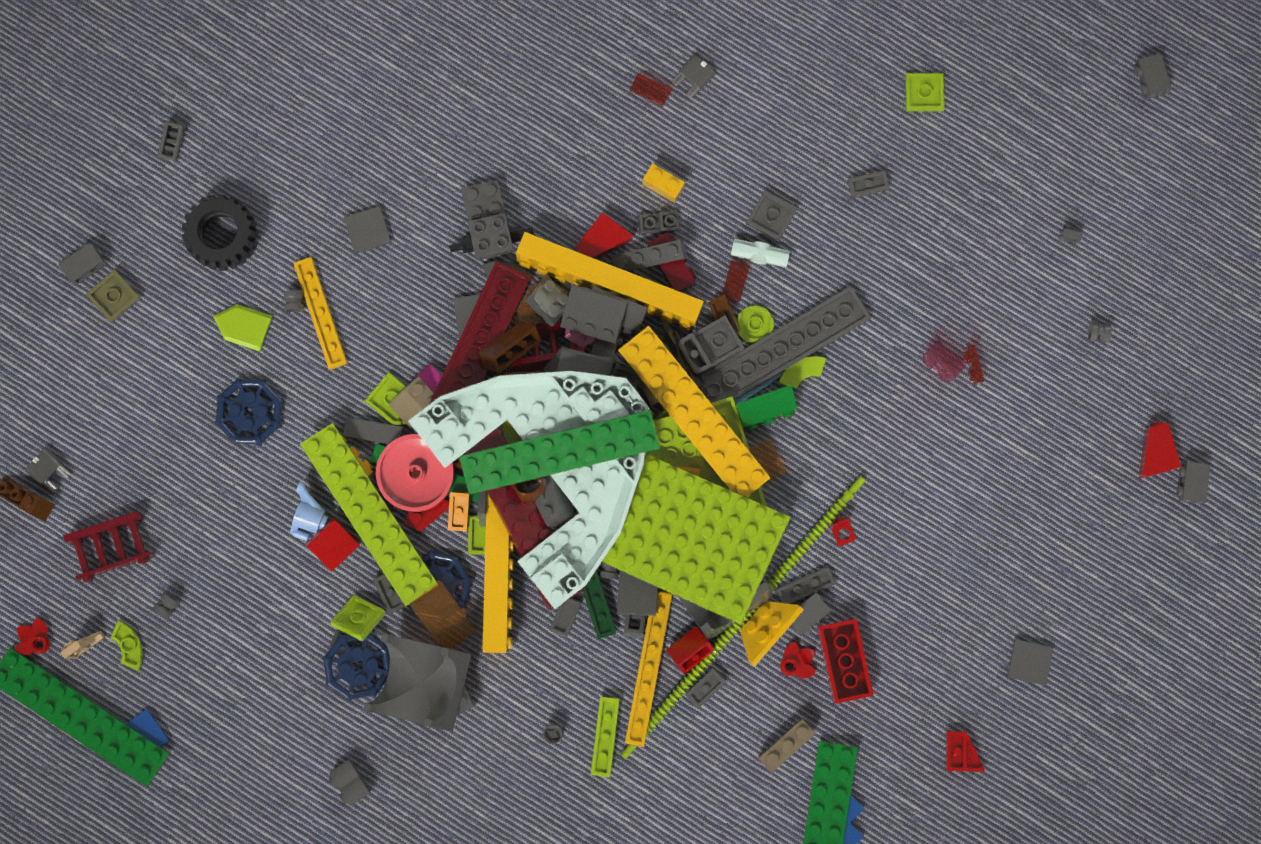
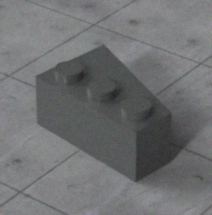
M548 475L545 476L546 490L535 501V504L547 527L560 528L575 516L574 509L568 497L554 479Z

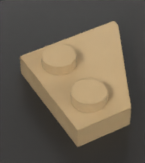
M99 631L77 641L72 640L64 646L65 649L60 653L64 659H76L104 639L105 636L102 631Z

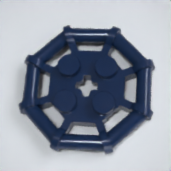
M236 378L233 384L216 397L217 412L216 421H214L215 426H218L234 445L236 443L263 445V442L270 435L282 427L283 398L278 396L265 379ZM244 387H258L256 393L245 392ZM239 388L241 394L233 401L228 400L227 398ZM263 390L273 401L267 403L262 398ZM225 403L230 405L229 417L224 418ZM274 406V418L270 420L268 415L269 407ZM247 407L249 409L252 407L254 408V410L252 411L253 416H245V409ZM232 421L238 428L236 433L226 424L227 422ZM266 423L271 424L264 432L259 434L258 430ZM243 431H253L255 437L241 436Z
M432 549L423 555L421 559L424 563L431 560L432 566L428 569L435 580H440L442 589L438 588L437 591H434L433 588L421 596L423 602L420 605L415 600L410 603V606L416 616L420 615L443 622L447 617L467 607L466 602L473 578L469 576L458 555L453 556L436 552ZM436 560L449 562L450 565L447 568L437 566ZM454 566L462 577L461 580H456L451 570ZM463 584L460 599L455 597L457 585ZM452 599L457 602L443 611L442 605ZM427 603L437 605L439 612L424 609Z
M371 633L363 642L361 641L360 645L353 647L348 646L346 642L357 641L358 639L348 634H340L326 655L322 656L326 686L346 698V701L370 696L376 697L387 680L390 668L389 650L386 644ZM366 642H370L378 650L371 651L366 647ZM343 645L344 651L338 658H335L334 655ZM382 654L384 668L378 667L377 656ZM362 661V668L354 670L355 666L353 663ZM332 662L337 663L338 674L333 676ZM377 672L382 673L374 686H372L370 681ZM342 678L350 684L349 689L347 690L337 681ZM364 684H367L369 688L365 690L353 691L354 687L357 685L362 686Z

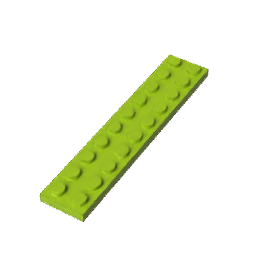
M331 423L300 443L404 605H409L438 586L431 572L335 425Z

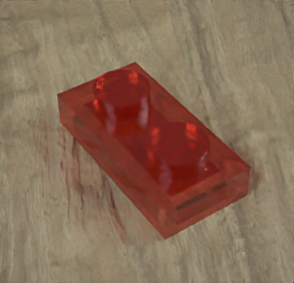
M638 73L630 91L664 107L672 89Z
M731 260L722 295H727L729 300L740 303L749 265Z
M975 344L969 345L965 348V352H963V358L965 363L969 365L970 382L973 381L975 386L982 384L984 378Z

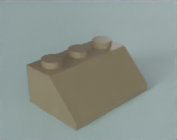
M417 377L389 406L415 434H418L409 423V420L429 405L434 393Z

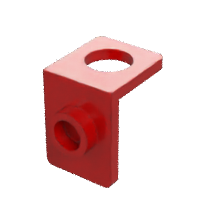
M840 517L833 521L834 525L830 526L839 547L856 540L849 523L850 518L844 519V517ZM841 529L848 530L849 538L847 540L839 538L838 532Z

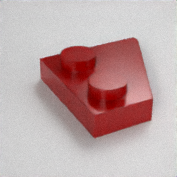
M443 499L438 505L425 511H409L403 524L422 532L449 509V501Z
M946 731V771L985 772V768L981 764L967 732Z

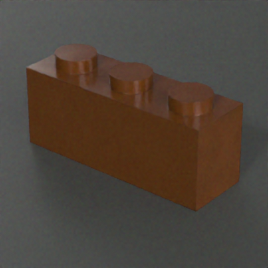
M521 321L481 350L479 355L486 369L499 374L542 341L534 325Z

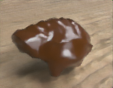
M545 476L514 484V489L519 498L522 499V502L536 501L545 492Z

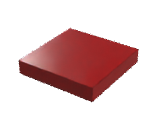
M334 518L305 544L331 572L360 546Z

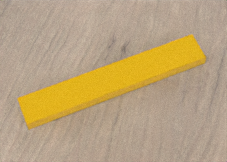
M312 257L294 262L293 264L329 370L348 364Z

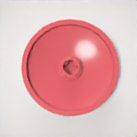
M410 434L395 439L383 450L377 462L376 479L381 493L392 505L405 511L420 512L435 507L447 496L453 484L454 467L452 462L444 468L419 434Z

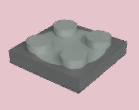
M546 274L524 301L552 327L563 315L569 296Z

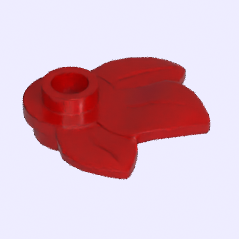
M36 618L32 626L17 627V634L21 642L15 649L20 654H44L49 650L48 628L44 621ZM39 641H43L44 643L42 648L38 647Z
M792 642L784 650V659L780 663L781 672L786 676L796 675L801 679L813 676L816 671L809 664L814 657L815 651L809 648L799 650L797 643ZM787 663L793 664L792 670L786 668Z

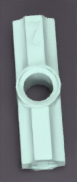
M735 238L731 251L732 256L750 259L751 262L756 264H772L785 268L787 267L790 254L788 250L771 247V245L764 242L756 241L752 243Z

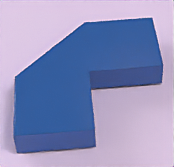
M852 795L844 844H857L864 838L851 824L864 810Z

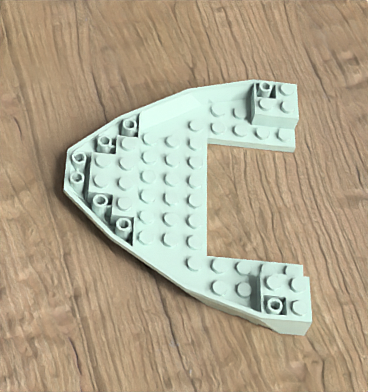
M563 371L505 375L440 396L410 419L409 423L444 468H446L506 420L509 421L519 436L526 440L650 410V408L627 378ZM645 452L550 475L579 513L520 558L518 563L554 609L588 583L621 533L643 467Z

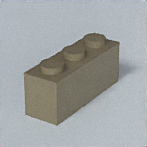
M800 719L757 758L773 773L813 737L815 732L803 719Z

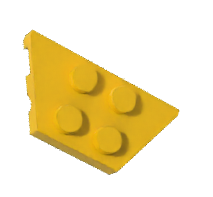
M766 601L741 628L740 632L747 657L754 667L804 611L799 605Z

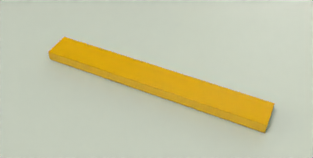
M658 591L656 616H648L625 744L644 747L672 593Z

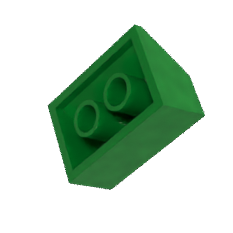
M791 385L736 404L743 430L747 429L748 432L757 429L759 424L765 423V425L775 423L776 418L782 416L784 419L792 417L798 409Z

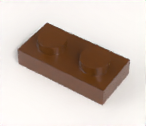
M722 295L708 302L715 321L726 316L735 332L741 330L727 295Z

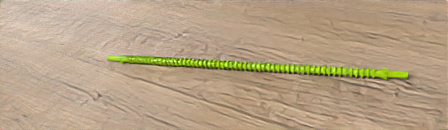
M861 476L844 492L841 499H837L838 502L834 503V507H830V511L826 512L827 515H823V520H819L820 523L815 524L816 528H812V532H808L809 536L804 537L805 541H801L802 544L797 545L798 549H794L793 554L790 553L791 557L786 558L787 562H783L784 565L779 566L780 570H776L775 575L772 574L773 578L768 579L769 582L767 584L771 591H774V587H778L777 583H781L782 578L785 579L784 575L789 574L788 570H792V566H796L795 562H799L800 557L803 558L802 554L807 553L806 550L810 549V545H814V540L817 541V537H821V532H825L824 529L829 528L828 524H832V519L835 520V516L840 515L839 511H843L842 508L847 507L846 503L854 498V494L865 483ZM755 609L745 616L742 625H745L744 622L748 621L749 616L752 617V612H756ZM735 622L728 627V630L725 629V634H721V638H717V643H713L715 651L699 662L695 668H692V672H688L687 677L684 676L685 680L680 681L681 685H677L676 690L673 689V694H669L670 697L665 698L666 702H662V707L659 706V710L654 711L655 715H651L648 723L647 737H649V732H653L652 728H656L657 723L660 724L659 720H663V716L668 715L667 711H671V706L674 707V703L679 702L678 698H682L683 693L686 694L685 690L690 689L689 685H693L694 680L697 681L696 677L701 676L700 673L704 672V668H708L707 665L709 663L712 664L711 660L716 659L715 655H719L718 652L723 651L722 647L727 646L726 642H730L729 639L734 638L733 634H737L738 629L741 630V624ZM628 745L620 755L626 760L637 746Z

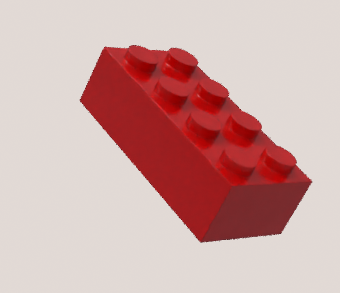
M857 619L817 627L833 704L874 696Z

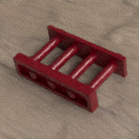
M557 322L552 327L549 324L535 326L541 341L549 339L551 353L540 355L539 345H536L531 349L532 356L520 357L508 366L509 373L544 371V367L559 351L557 338L565 337L566 329L560 327L561 322ZM569 341L570 349L584 352V348H578L577 344Z
M136 511L63 535L65 543L75 546L82 574L76 575V580H83V583L95 579L94 576L136 562L139 564L147 563L151 557L155 556L153 552H145L137 526L139 521L144 520L141 512ZM124 526L130 528L138 553L137 556L128 559L119 533L120 528ZM108 531L109 534H112L119 557V562L110 565L108 564L101 541L102 533ZM87 538L93 540L101 568L90 571L82 545L84 543L83 540Z

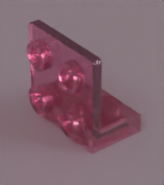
M939 340L922 356L924 359L923 363L929 369L933 368L938 372L937 376L943 382L947 381L949 384L966 367Z

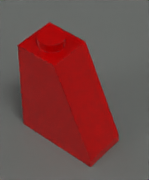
M602 212L575 246V251L597 260L630 243L633 235Z
M1154 422L1150 424V428L1145 430L1139 470L1140 479L1181 467L1168 423Z

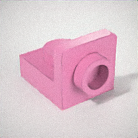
M566 329L565 338L577 344L580 348H585L595 340V337Z

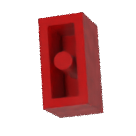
M695 627L665 651L682 673L685 674L715 650L699 629Z

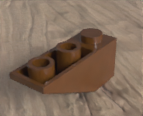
M4 476L0 481L1 498L28 514L46 521L55 504Z

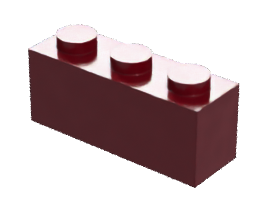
M666 233L647 243V247L676 240L673 236L670 237ZM686 259L658 265L671 289L684 292L695 285L697 277L692 269L687 268L685 264L687 263Z

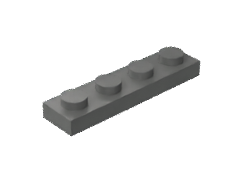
M683 239L611 256L613 266L627 272L687 258Z

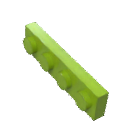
M600 697L591 775L610 777L620 699Z

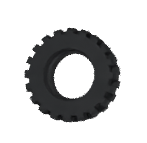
M211 195L208 197L209 200L206 201L202 198L199 200L200 204L197 207L193 205L190 208L192 212L190 214L186 213L184 217L186 224H182V230L184 231L182 239L186 243L185 247L200 264L210 269L216 270L218 268L221 271H226L228 267L231 269L237 268L236 264H244L246 262L245 258L247 256L251 257L254 253L252 251L253 247H257L256 237H259V233L256 229V220L246 206L233 197L227 198L226 195H219L216 198L215 195ZM219 217L231 218L237 225V234L234 241L222 249H212L207 246L204 241V231L207 225Z

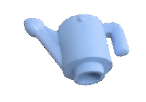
M300 481L296 492L299 493L301 502L294 515L290 533L296 538L307 541L309 534L299 531L298 528L316 534L327 524L328 516L325 515L326 510L306 491L305 485Z

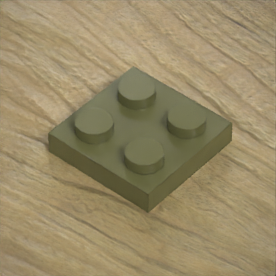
M115 269L86 293V296L111 323L141 299Z

